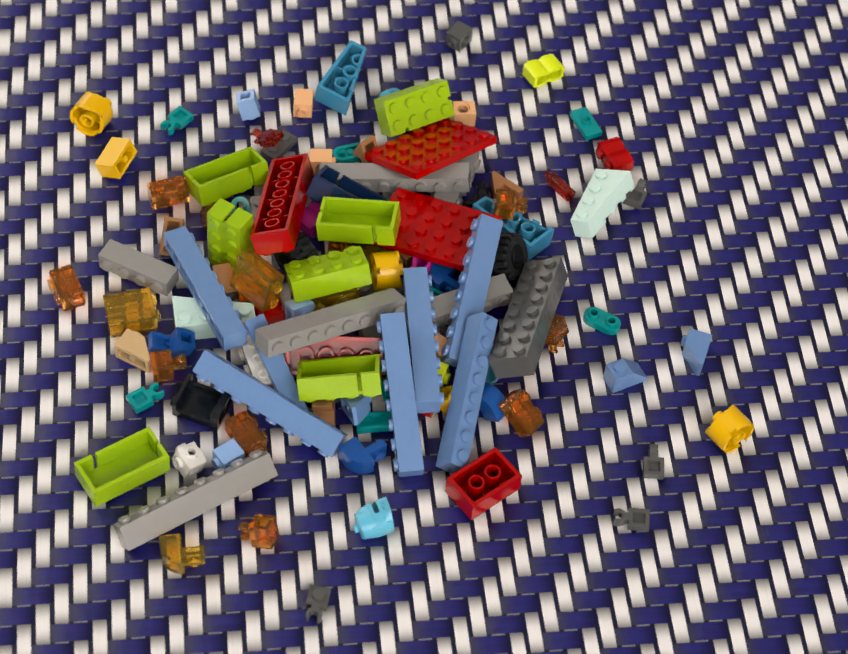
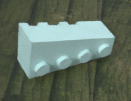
M595 169L570 220L576 237L593 238L606 223V218L616 211L615 207L619 202L622 203L626 199V194L629 191L632 192L635 185L630 171Z
M172 296L175 329L180 327L195 332V340L216 338L194 298ZM232 301L233 308L238 310L241 321L256 317L254 303Z

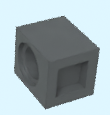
M458 20L446 32L445 45L461 52L472 41L473 28Z

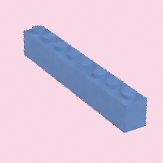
M481 214L478 218L473 219L471 223L472 235L467 241L466 247H468V252L465 254L462 262L464 270L458 279L460 287L454 296L456 304L450 314L452 322L446 331L448 339L441 353L443 355L442 362L456 368L467 317L484 310L503 225L502 220L485 214Z
M186 226L163 232L166 250L223 350L227 351L247 344V335L249 333L245 324H242L238 310H234L231 298L226 296L223 284H219L216 272L214 270L211 271L208 259L203 257L200 245H196L193 233H189Z
M427 267L403 268L409 350L417 413L440 412V404H444V393L439 390V387H442V375H438L437 371L441 366L440 357H436V353L439 352L438 340L434 341V336H437V325L432 322V319H435V307H431V303L434 302L433 291H429V286H432L431 274L428 275Z
M405 313L380 314L379 321H376L377 333H381L382 338L378 343L379 352L384 354V360H381L382 372H386L387 378L383 380L384 392H388L389 399H386L387 412L391 411V419H388L389 431H393L394 439H390L391 450L396 452V459H393L394 471H398L399 477L423 475L424 463Z
M484 312L468 316L451 391V399L448 405L436 461V467L449 473L459 471L468 465L489 366V357L498 319Z
M204 350L192 370L197 374L196 377L205 383L207 381L213 383L214 389L221 393H229L232 395L231 399L239 404L242 402L249 406L248 410L257 415L259 413L266 416L265 420L273 425H281L284 427L282 430L291 436L297 435L301 438L300 442L309 447L311 445L318 448L317 452L324 457L335 456L338 452V446L343 444L348 435L211 350Z

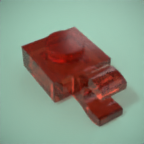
M255 128L250 133L251 136L257 137L254 143L260 144L261 147H274L284 137L282 130L268 129L262 132L260 129Z

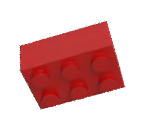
M495 447L449 476L446 480L445 492L469 519L473 520L519 490L522 475Z

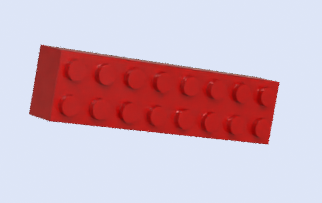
M308 153L271 160L250 234L256 256H269L277 252L287 253L295 250L308 197L306 192L311 184L314 173Z

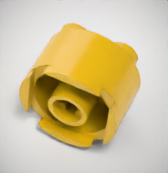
M88 91L71 109L70 120L72 124L75 122L78 126L77 130L88 136H96V134L104 130L113 118L112 102L106 97L103 98L98 94Z
M398 250L370 254L369 268L370 270L372 269L371 278L375 291L390 288L396 290L402 286L400 275H403V264L399 263L400 255Z
M732 405L724 412L718 411L712 417L713 422L706 429L705 433L725 453H731L741 446L739 442L742 439L746 441L751 436L754 425L735 405Z

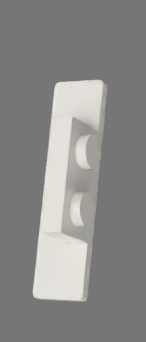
M251 318L242 320V321H241L242 324H244V322H245L246 320H249V319H251ZM247 335V344L240 346V349L237 350L240 361L244 360L246 364L243 365L244 371L266 385H271L272 382L250 335Z

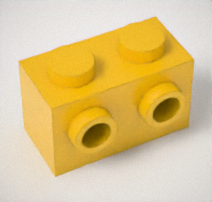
M111 137L97 159L95 166L102 177L121 179L136 155L137 150L130 139Z

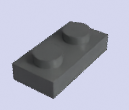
M282 129L260 150V155L269 161L282 158L297 143V137Z

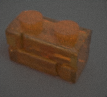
M184 175L147 183L148 198L153 210L190 202L189 186Z
M69 264L60 269L56 268L49 271L50 279L47 280L50 291L54 290L55 292L53 296L56 305H61L63 311L85 305V293L72 265Z
M523 389L510 392L498 404L520 438L532 435L545 422L542 418V412L532 404L530 395Z
M244 410L236 416L225 420V431L243 449L245 458L249 457V454L255 450H267L268 437L263 430L260 431L258 429V422L254 416H250Z

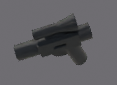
M479 182L478 194H475L472 200L463 201L465 207H472L474 203L484 196L492 199V191H488L486 194L485 183Z

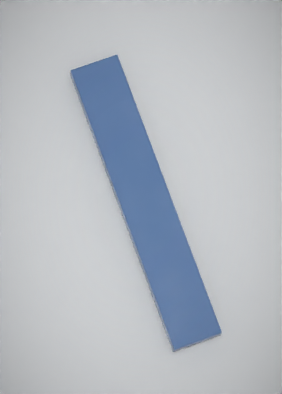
M264 314L244 322L254 346L255 330L268 325ZM255 347L274 389L308 410L304 401L299 402L298 387L283 355L279 354L267 358Z

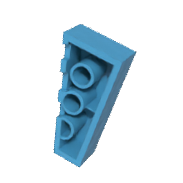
M351 40L317 85L314 100L346 116L367 48Z
M486 196L474 203L472 209L502 217L503 225L501 232H515L522 235L528 251L527 262L550 245L554 228L549 226L545 228L539 225L540 222L535 219L530 221L522 217V213L509 211L506 209L507 206Z

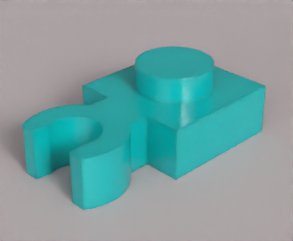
M179 106L167 115V120L161 123V130L168 128V135H172L175 132V128L183 129L193 120V114Z
M157 382L153 383L148 390L141 387L126 395V401L134 412L138 414L153 406L154 399L160 400L165 394L164 390L155 392L159 389Z

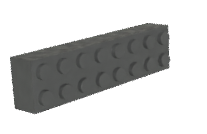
M561 257L536 261L530 260L524 263L489 357V363L496 379L535 374L568 277Z

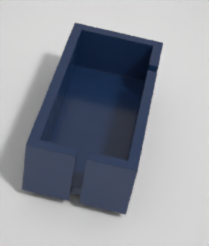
M327 165L314 176L306 192V195L317 203L322 202L323 196L389 201L387 198L345 175L342 176L338 186H336L335 183L340 172Z

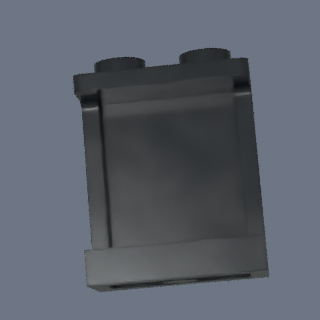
M188 373L186 379L181 380L177 395L174 394L171 398L172 415L218 431L233 403L232 395L227 392L221 393L210 386L195 382L193 374Z

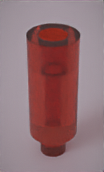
M546 171L544 173L546 183L565 201H570L575 196L576 192L555 172Z

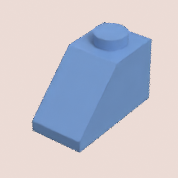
M690 328L688 335H683L680 346L684 347L682 356L695 375L700 376L712 335Z
M625 358L606 364L603 379L612 393L647 381L648 379L638 363Z
M360 394L359 397L354 399L340 398L341 408L354 426L359 425L371 411L370 403L372 402V397Z

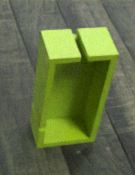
M436 78L374 99L381 134L394 137L406 131L455 116L452 100L448 99L451 96L448 80Z
M250 146L183 171L187 191L203 207L217 202L220 198L228 199L232 195L246 192L253 185L255 187L262 186L266 181L269 169L267 161Z
M323 196L316 222L318 241L374 245V242H377V245L395 246L401 221L400 202Z
M220 198L207 212L209 263L212 266L230 263L234 275L239 272L247 273L254 265V247L250 238L253 227V214L238 207L224 221L235 209V205Z
M350 246L344 249L343 252L330 251L324 255H314L308 259L294 260L284 264L288 286L295 303L372 284L369 263L361 246Z
M380 354L298 361L297 387L299 402H314L324 399L332 401L336 398L354 399L359 397L360 394L367 397L382 395Z
M150 427L95 452L97 466L95 469L92 455L74 462L76 477L95 507L170 471V457L161 443H158V439Z

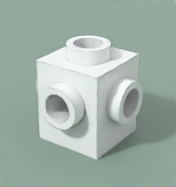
M195 442L180 444L176 447L172 457L174 467L179 470L184 479L201 472L207 463L203 451L197 447Z

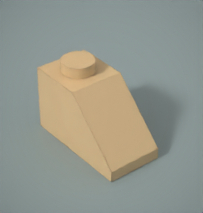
M127 328L114 344L115 357L150 373L151 360L145 337L141 333Z

